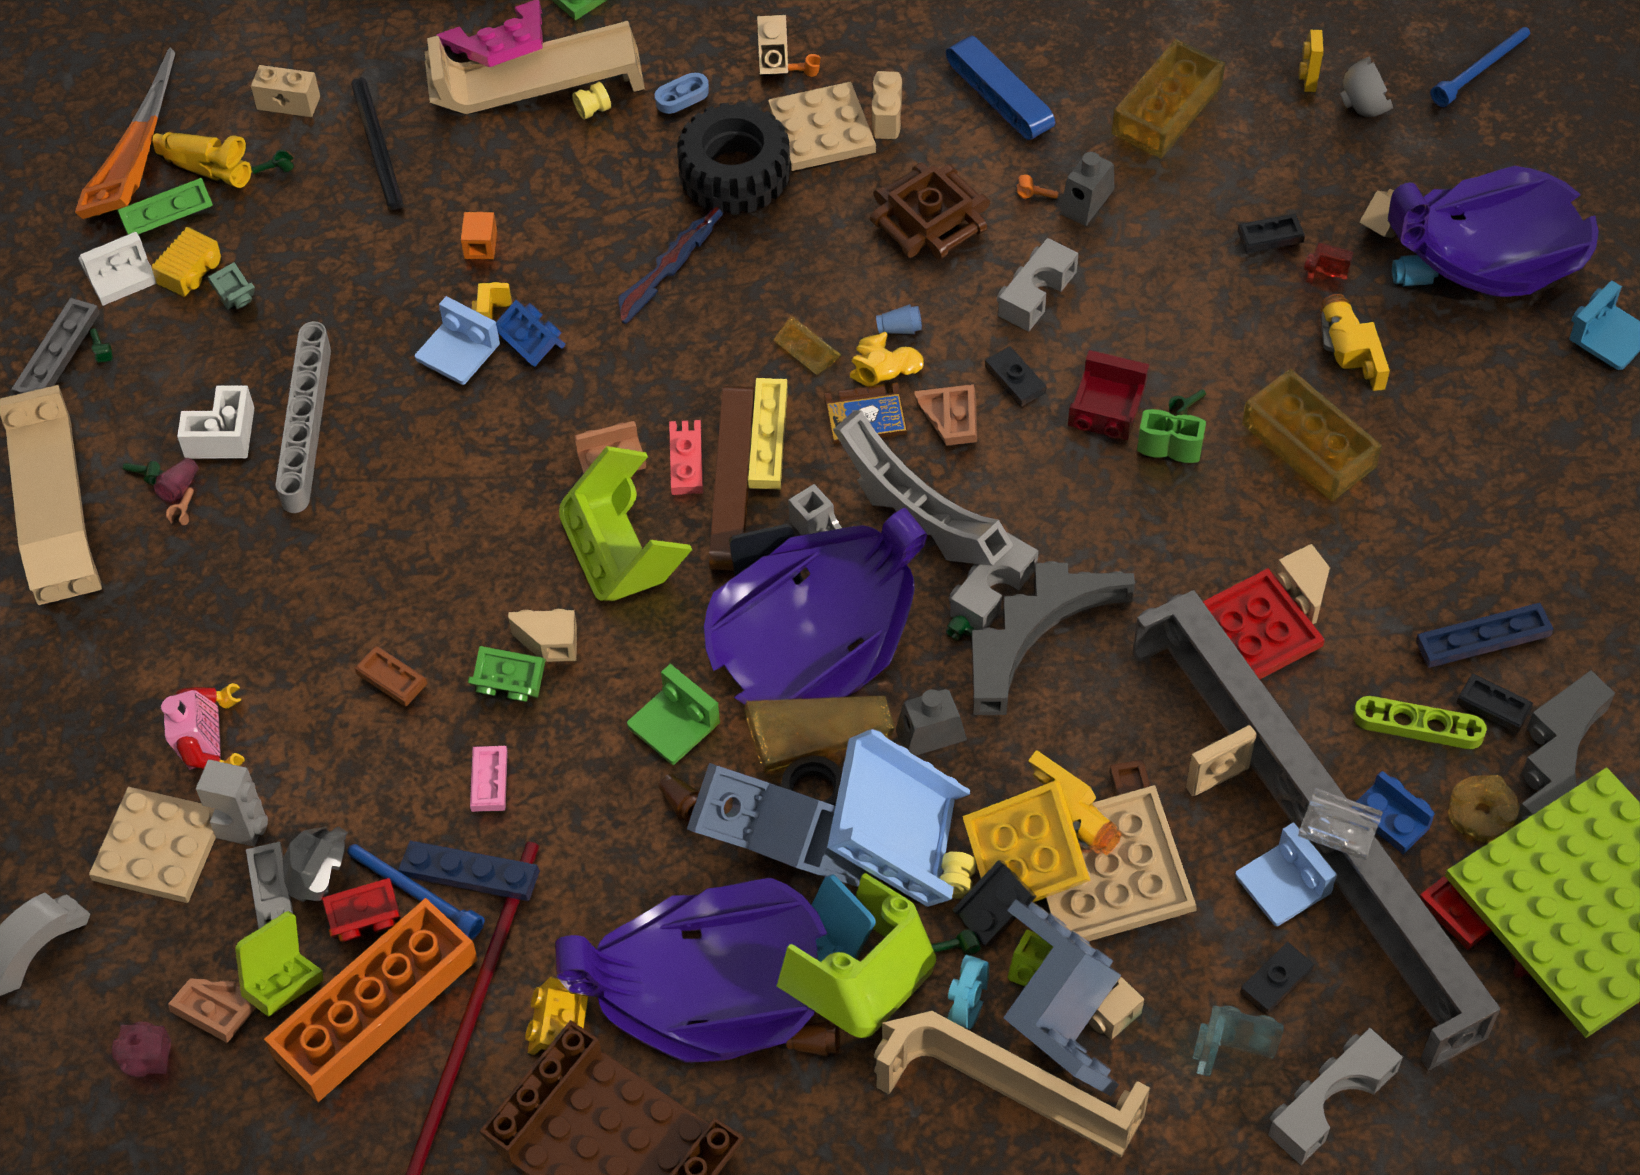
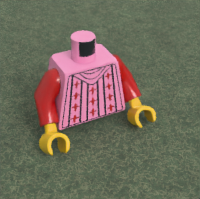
M229 684L221 691H216L215 688L211 687L184 688L178 690L174 696H169L162 702L161 709L164 712L166 741L190 770L194 768L204 769L208 759L240 766L245 761L244 757L237 753L232 754L226 761L221 760L219 714L218 706L215 702L217 701L223 708H230L241 701V698H233L231 696L232 693L240 689L237 684Z

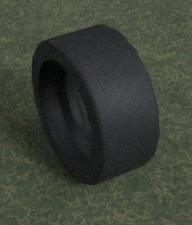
M810 755L800 757L789 764L783 773L781 787L793 791L794 784L801 778L811 775L823 776L830 780L833 785L831 797L823 802L836 806L842 770L835 762L823 756Z

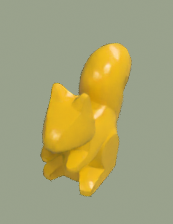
M886 332L861 339L859 346L856 347V350L862 355H856L852 358L856 369L850 372V378L868 387L882 381L891 380L900 373L904 375L916 374L924 366L923 356L916 349L906 346L899 347L893 352L886 350Z

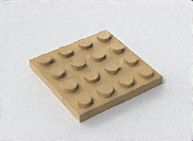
M1155 785L1092 803L1104 817L1111 821L1110 823L1113 826L1107 839L1096 851L1080 847L1091 881L1046 897L1050 913L1063 921L1068 929L1075 931L1087 941L1197 911L1196 903Z

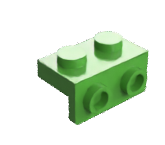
M480 646L473 677L469 676L467 683L476 686L475 692L495 696L496 690L508 692L507 698L527 702L528 696L538 698L546 659Z

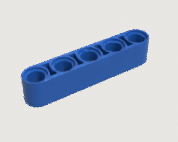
M970 35L946 49V57L951 67L1025 139L1032 140L1055 126V117L1050 108L975 36Z

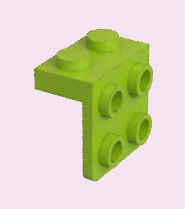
M286 911L255 932L244 937L235 947L241 996L268 1017L324 981L323 970L299 952L296 916L290 911Z

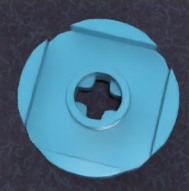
M965 955L961 964L960 980L953 979L950 985L948 999L954 1001V1004L951 1006L948 1019L966 1029L973 1028L984 1001H981L980 997L982 989L987 990L990 968L987 961Z

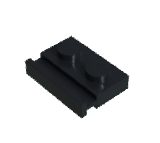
M998 860L952 910L962 918L965 925L975 933L976 937L985 946L990 947L1016 919L1015 916L1007 911L1015 899L1028 906L1037 896L1007 867L1004 861Z

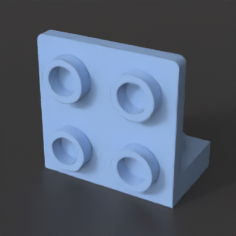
M446 296L439 303L443 324L415 354V359L417 362L464 385L500 345L496 321Z
M1294 822L1283 828L1278 846L1243 866L1235 874L1236 879L1274 926H1280L1330 895L1337 876L1336 872Z

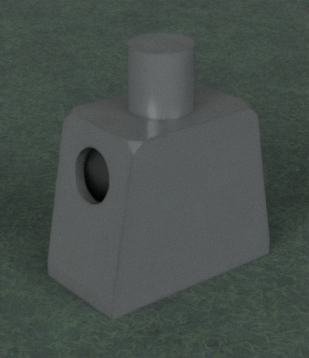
M1095 152L1085 153L1066 180L1060 214L1087 226L1114 191V164L1100 157Z
M930 689L925 691L922 696L903 703L896 725V733L901 746L907 748L913 755L916 756L967 740L959 712L948 689L940 691Z

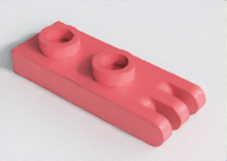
M688 420L682 421V431H677L676 421H669L672 495L702 494L701 420H694V430H689Z

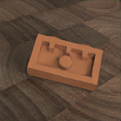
M634 421L617 423L611 427L589 430L574 436L576 453L583 474L606 446L643 452ZM644 461V463L639 467L638 470L646 468V461Z

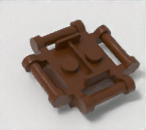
M920 162L913 166L912 171L889 186H881L873 192L874 198L880 207L873 211L870 221L876 227H882L902 246V251L909 258L914 257L922 247L927 245L934 257L940 260L948 255L949 250L974 234L979 235L987 230L986 221L980 213H983L989 207L990 200L984 194H978L958 176V171L951 164L938 169L935 165L928 168L923 162ZM895 215L899 219V226L908 235H906L891 219H889V217ZM964 220L969 223L943 241L938 238Z

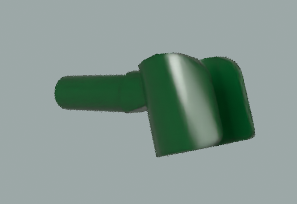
M281 149L273 155L271 160L253 166L251 169L253 174L278 166L283 172H289L294 167V164L291 162L294 158L287 151Z
M91 329L89 333L93 341L92 351L95 353L96 362L112 361L113 355L110 343L102 344L97 330Z
M1201 389L1188 398L1182 396L1172 397L1169 400V411H1173L1176 407H1181L1176 414L1187 415L1188 408L1206 396L1205 390Z
M156 461L148 462L147 466L131 463L123 464V470L143 474L144 481L149 485L159 486L163 482L165 473L160 470V465Z
M959 615L950 621L945 632L951 639L959 640L964 633L971 637L972 630L977 629L971 627L968 620Z
M968 929L960 932L954 939L931 944L934 952L961 947L963 954L970 956L981 950L975 933Z

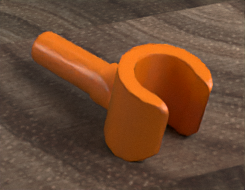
M810 54L806 57L805 63L788 64V71H804L805 75L814 77L819 73L821 58L819 55Z
M1029 175L1019 176V184L1016 186L1017 193L1021 198L1027 199L1033 195H1042L1057 199V191L1034 186L1033 178Z

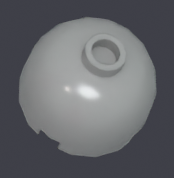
M1370 56L1358 61L1348 69L1343 79L1345 91L1340 92L1346 108L1352 107L1357 114L1364 117H1375L1393 109L1391 99L1387 100L1384 95L1387 92L1386 86L1374 62L1371 63Z

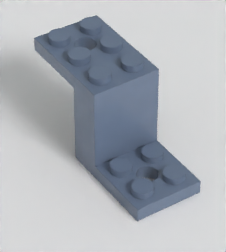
M709 763L687 826L688 830L752 850L790 866L824 877L833 874L841 882L856 887L859 886L861 876L864 873H867L876 880L878 879V877L827 848L835 805ZM729 798H732V809L729 813L725 814L724 805Z
M1015 899L1007 911L1051 944L1053 948L1006 1013L1004 1019L1074 1077L1112 1096L1119 1084L1108 1076L1111 1069L1095 1057L1092 1059L1086 1054L1087 1050L1075 1040L1121 975L1110 967L1113 963L1111 958L1090 946L1089 941L1075 931L1068 929L1067 925L1051 913H1047L1032 901L1029 906H1026Z

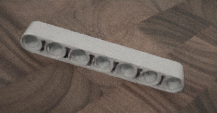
M315 321L304 324L298 333L276 477V489L281 505L285 511L290 513L303 511L310 501L331 355V346L326 328L320 322Z

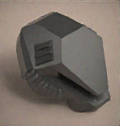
M338 826L330 832L327 830V827L302 831L290 842L283 857L284 882L290 896L304 903L307 899L321 901L322 897L328 895L331 869L339 870L341 866L347 831Z

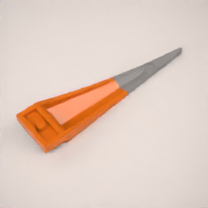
M171 47L168 49L143 103L121 140L97 173L82 189L75 213L82 219L127 207L131 201V196L139 188L175 57V52Z

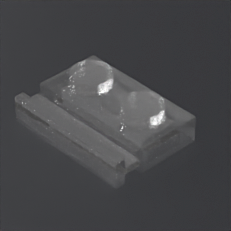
M1315 788L1298 836L1366 860L1383 811Z

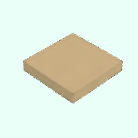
M1250 725L1192 754L1186 788L1191 796H1196L1249 769L1256 739V732Z

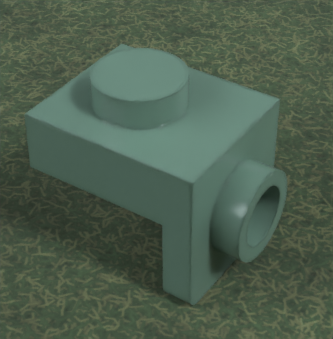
M235 262L208 276L209 283L227 310L234 306L239 309L252 301L255 287L252 282L248 284Z

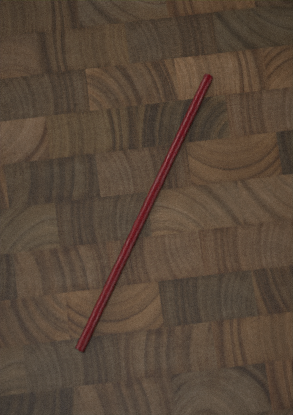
M526 842L520 861L533 864L539 845L534 842ZM506 897L405 1175H421L520 899Z

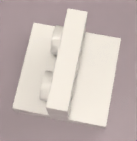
M137 232L80 254V264L102 306L157 284Z

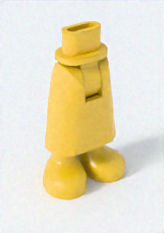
M167 132L164 135L156 133L153 136L156 154L162 155L166 161L173 162L174 165L216 181L222 179L228 185L238 188L244 187L251 177L250 163L241 160L245 153L246 143L244 138L240 136H230L223 144H221V140L215 137Z

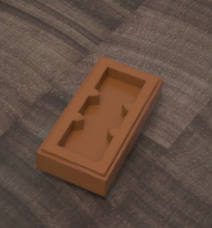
M375 646L354 668L358 676L405 707L427 685V680L424 676L378 646Z

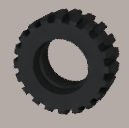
M729 102L720 103V107L714 108L710 106L705 108L703 114L697 113L691 118V123H686L681 130L682 134L678 137L677 142L680 181L683 189L687 191V195L695 202L698 200L700 206L706 209L714 208V212H717L719 209L722 213L728 211L731 212V215H739L740 211L751 213L757 210L756 207L761 206L764 208L769 205L771 198H778L787 186L790 174L789 137L785 132L783 124L778 119L776 120V117L770 112H762L761 107L756 105L749 107L742 102H737V105H729ZM736 151L755 156L754 159L738 165H726L713 160L721 154Z

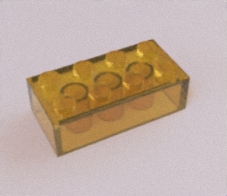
M1175 39L1114 109L1112 134L1162 159L1222 87L1225 62Z
M1291 368L1246 401L1242 425L1332 502L1377 468L1382 445Z

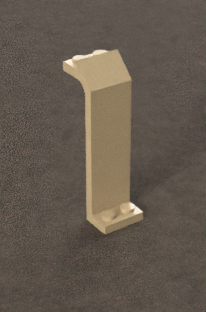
M628 21L544 42L543 49L492 67H487L475 61L455 62L447 56L439 36L427 38L429 50L425 51V66L430 103L464 114L623 74L625 82L630 81L634 92L645 89L638 47Z
M59 385L1 398L0 416L7 436L18 546L30 591H33L37 604L42 605L102 590L101 580L87 541L71 420Z
M934 1011L882 1023V1041L874 1054V1058L877 1059L874 1073L877 1074V1088L887 1094L891 1093L903 1071L913 1059L920 1056H931L1120 1158L1145 1116L1150 1087L1136 1081L1131 1092L1126 1089L1124 1090L1116 1108Z

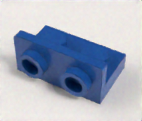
M515 300L496 322L497 331L530 364L536 366L555 344L563 348L566 343L559 338L562 332L550 321L544 324L540 320L543 314L531 303L524 306Z
M1383 771L1376 776L1374 785L1352 805L1368 827L1403 855L1430 829L1435 815L1426 801L1416 798L1404 788L1397 778L1390 777Z

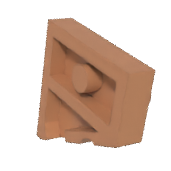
M974 384L915 391L916 402L946 446L977 442L976 391Z
M190 978L168 1003L170 1012L226 1043L229 1042L256 1009L255 1006L241 996L240 987L235 985V981L210 982L207 979Z

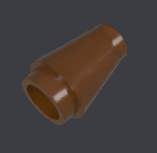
M669 774L661 780L659 789L677 817L690 821L699 791L676 778L673 774Z
M830 1021L804 1025L797 1034L786 1042L787 1049L829 1057L831 1053L839 1052L840 1029L837 1025L831 1024Z

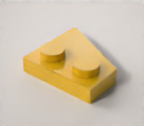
M1310 30L1306 41L1303 42V62L1299 64V79L1304 80L1305 92H1316L1323 57L1322 30Z

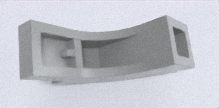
M43 893L24 903L1 923L0 996L21 987L31 960L47 942L60 934L87 924L90 913L80 906L76 900L67 894L52 899L48 894Z

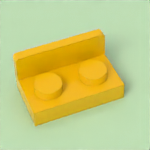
M549 977L540 987H536L531 998V1008H534L533 1020L529 1022L525 1034L526 1041H529L528 1053L535 1055L541 1049L546 1050L570 1020L584 1028L588 996L568 991L559 979Z

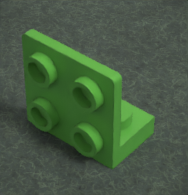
M669 664L661 672L662 691L627 721V727L665 760L674 765L720 724L718 702L673 665Z

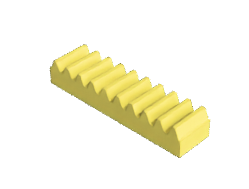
M756 378L748 476L749 489L781 490L788 396L787 379Z

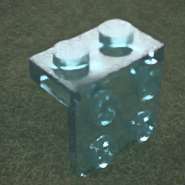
M1213 1005L1209 1023H1201L1192 1058L1199 1060L1196 1073L1211 1076L1219 1045L1270 1059L1275 1058L1283 1035L1284 1025L1269 1016L1259 1015L1256 1017L1241 1013L1239 1009L1232 1006L1218 1007Z

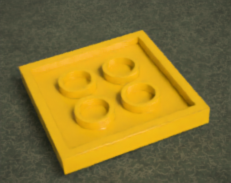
M1050 782L963 816L981 878L998 860L1004 861L1007 867L1037 896L1032 902L1091 881L1060 782Z

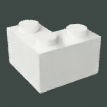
M216 386L213 411H181L177 437L185 459L248 457L254 415V405L248 386Z

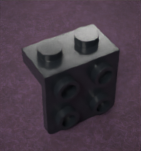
M782 524L730 537L729 546L734 577L761 557L770 555L787 539L794 537L792 526L790 524ZM801 573L793 578L796 585L804 581Z

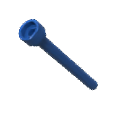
M1520 28L1453 80L1439 82L1430 91L1432 100L1440 107H1446L1455 100L1461 87L1530 35L1529 28Z
M352 844L348 847V855L384 879L390 878L392 884L421 902L427 898L471 940L475 939L481 932L485 922L483 916L473 910H458L359 845Z

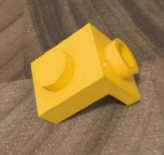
M498 282L478 283L477 300L472 301V310L493 320L494 307H510L512 304L509 284Z

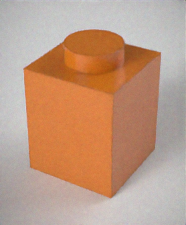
M464 212L461 233L464 259H494L497 239L494 212Z

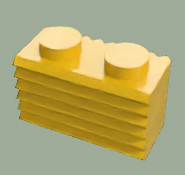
M186 227L185 231H182L181 235H178V238L174 240V243L167 247L163 255L156 259L151 268L156 283L159 286L162 285L173 293L176 292L178 295L185 297L192 289L195 290L200 286L202 277L209 269L217 267L220 262L221 253L216 240Z

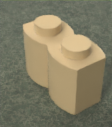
M878 71L873 80L872 133L875 139H896L901 129L902 78L899 72Z

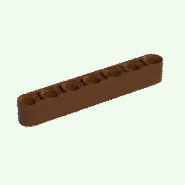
M723 386L709 552L710 570H733L729 539L733 535L746 533L749 492L748 476L755 387Z

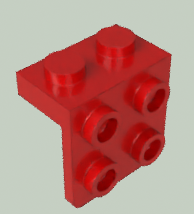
M390 878L322 897L331 928L329 929L330 937H339L340 942L362 937L360 930L373 927L375 932L390 929L395 925L394 920L401 919Z

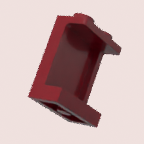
M1089 350L1082 380L1074 403H1071L1069 408L1068 426L1075 427L1081 431L1104 434L1110 438L1128 440L1147 384L1149 364Z

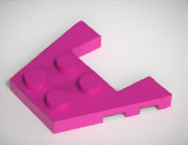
M533 0L516 6L517 18L506 20L504 25L496 28H483L476 35L470 37L464 33L460 26L439 33L436 36H439L444 48L448 45L451 47L452 52L457 54L465 52L468 59L487 67H492L543 49L542 9L539 0Z

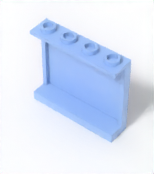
M873 729L849 738L827 848L927 907L951 900L954 887L939 878L943 871L941 864L943 855L946 853L954 802L956 799L970 795V790L958 783L955 778L949 777L934 768L931 763L913 755L907 748L889 740L883 733Z

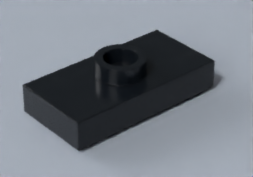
M1296 213L1238 224V234L1246 254L1304 243L1305 234Z
M1011 346L985 360V367L1021 407L1046 393L1047 386Z
M1474 673L1471 674L1456 704L1516 733L1519 732L1534 704Z
M1287 941L1241 987L1240 993L1263 1013L1268 1015L1313 970L1314 963Z

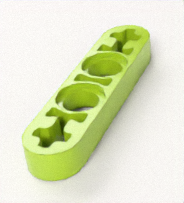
M1375 696L1360 698L1353 712V720L1362 729L1464 749L1478 748L1482 744L1487 731L1484 721L1475 715ZM1366 709L1372 710V717L1366 716ZM1384 711L1389 712L1386 721L1383 720ZM1398 713H1404L1411 718L1412 722L1409 725H1400L1394 720V716ZM1439 720L1445 725V730L1441 732L1433 731L1428 727L1427 722ZM1453 724H1456L1455 734L1450 733ZM1466 728H1472L1474 736H1468Z

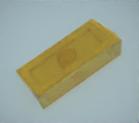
M790 316L773 339L816 375L820 374L841 356L839 351L793 316Z

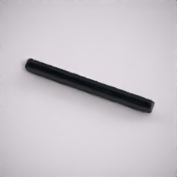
M363 77L353 79L351 82L353 93L387 206L392 211L401 209L404 205L367 81Z

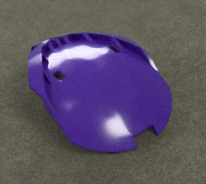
M1511 166L1478 177L1462 180L1453 189H1433L1424 197L1414 183H1404L1392 193L1388 213V222L1400 242L1415 252L1433 270L1464 287L1499 297L1532 294L1548 284L1582 269L1591 259L1596 249L1599 233L1595 215L1583 221L1571 203L1581 195L1566 182L1548 173L1519 166ZM1463 215L1465 220H1453L1451 216Z
M902 508L885 521L882 526V532L873 527L860 525L790 537L770 555L761 557L713 592L704 623L705 647L713 671L725 666L732 678L743 690L734 698L753 711L781 720H814L837 703L857 692L890 665L903 633L915 591L914 578L907 564L924 547L927 533L907 508ZM806 568L810 575L799 585H796L793 578ZM858 639L864 640L857 648L851 652L848 651V647Z
M765 878L729 886L708 888L699 895L671 896L637 918L605 935L599 942L597 949L585 937L577 935L561 937L555 941L557 978L568 991L598 997L603 1013L612 1024L642 1043L683 1062L729 1060L757 1050L786 1043L814 1015V1010L778 988L777 982L787 947L792 943L818 960L816 939L823 937L827 932L818 912L802 894L787 884L773 878ZM701 930V938L683 939L682 931Z

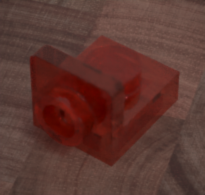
M1318 242L1315 253L1309 252L1305 262L1304 270L1309 271L1307 282L1313 284L1317 272L1347 280L1354 252Z

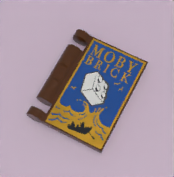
M891 383L892 394H886L884 384L838 390L839 401L833 402L831 392H824L833 444L841 443L833 429L854 410L864 413L881 438L907 434L898 383Z

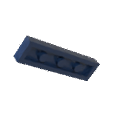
M1536 603L1417 634L1416 643L1427 667L1430 668L1550 637L1554 629L1541 603Z
M411 840L398 869L399 872L408 878L525 901L530 900L540 873L536 864Z

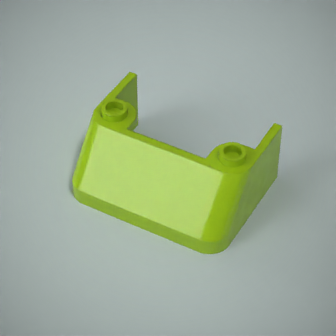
M606 446L560 504V520L589 585L598 600L615 601L664 583L692 551L691 546L688 544L649 540L642 549L626 513L634 504L637 496L631 477L648 458L646 452Z
M864 873L861 876L855 897L874 916L876 923L873 930L885 938L861 962L841 952L829 954L820 962L791 943L787 947L777 982L778 988L849 1034L859 1038L872 1036L882 1026V1023L886 1022L932 974L936 963L935 952L915 905L907 898L867 873Z

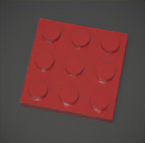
M1269 568L1203 601L1259 679L1324 646L1325 639Z

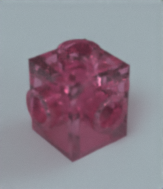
M148 1022L121 1025L119 1038H115L113 1041L112 1056L118 1062L123 1073L130 1076L143 1077L147 1073L166 1074L171 1039L164 1026H154Z

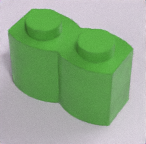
M1144 410L1139 430L1137 451L1150 457L1169 456L1179 462H1199L1206 421L1192 415L1174 416L1163 410Z

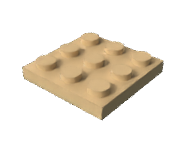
M851 82L768 100L770 113L783 124L785 132L788 134L790 168L792 171L876 153V143Z
M128 787L89 873L92 881L188 903L216 838L210 824L215 808L203 806L202 803Z

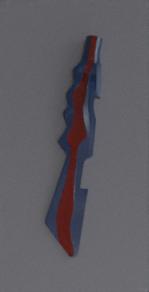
M714 207L706 216L692 222L689 229L679 233L676 241L670 242L668 251L656 257L657 268L618 296L622 323H628L658 292L655 287L665 276H673L688 259L691 251L696 246L700 247L713 230L714 224L723 215L718 207Z

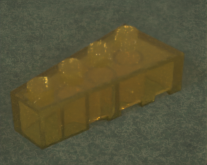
M885 696L746 701L744 708L763 773L789 766L790 763L800 757L810 755L824 756L847 749L849 738L873 729L883 733L885 737H889L895 729Z

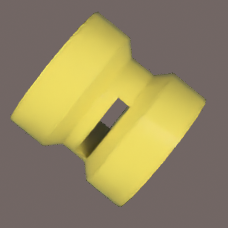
M601 82L591 85L589 90H579L572 94L574 105L583 120L592 117L597 110L604 112L611 109L609 95Z
M963 852L945 853L941 864L944 872L939 878L954 887L952 898L963 899L972 889L973 882L970 877L975 874L976 860L971 855Z

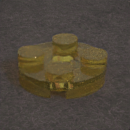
M1476 775L1460 781V783L1454 786L1448 805V815L1453 826L1463 835L1466 832L1469 835L1476 836L1474 840L1481 842H1491L1510 830L1516 823L1519 814V803L1515 793L1506 785L1504 779L1498 775ZM1479 803H1485L1491 808L1489 814H1485L1483 810H1476L1475 807Z

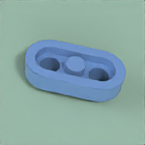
M689 73L659 87L655 92L657 109L663 113H676L705 99L709 94L708 79L701 73Z

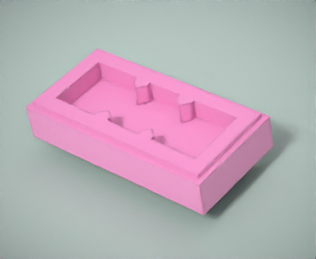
M506 746L473 747L470 795L471 812L505 811L508 753Z

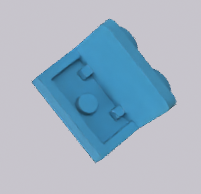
M1611 280L1603 289L1598 288L1593 293L1586 307L1580 306L1574 313L1571 320L1574 325L1569 340L1615 369L1623 370L1640 352V321L1616 306L1622 286Z
M831 874L824 878L812 903V907L818 912L827 932L823 937L816 939L818 961L822 962L829 954L836 952L846 953L858 959L876 921L869 910L835 875Z

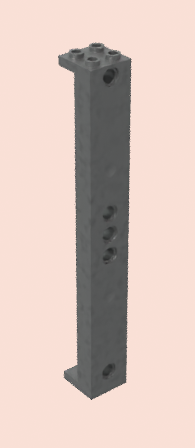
M1193 590L1184 595L1178 594L1172 597L1166 604L1143 611L1137 617L1132 653L1137 660L1142 661L1168 649L1229 735L1248 725L1256 732V739L1250 765L1291 822L1297 825L1336 872V885L1438 1025L1431 1030L1420 1058L1426 1068L1431 1070L1488 1039L1501 1008L1197 593Z

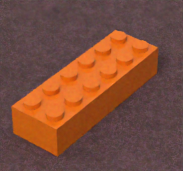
M425 898L264 1039L272 1058L317 1102H320L478 960L473 941Z

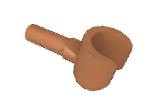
M188 487L179 504L171 505L167 509L166 516L171 524L177 515H181L179 522L182 526L188 524L189 516L186 510L194 493L192 488Z

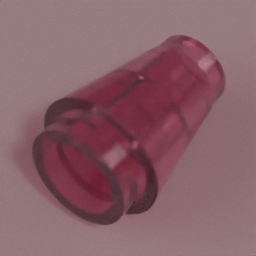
M186 457L158 475L154 484V490L157 495L167 502L181 499L198 472V465L192 459Z

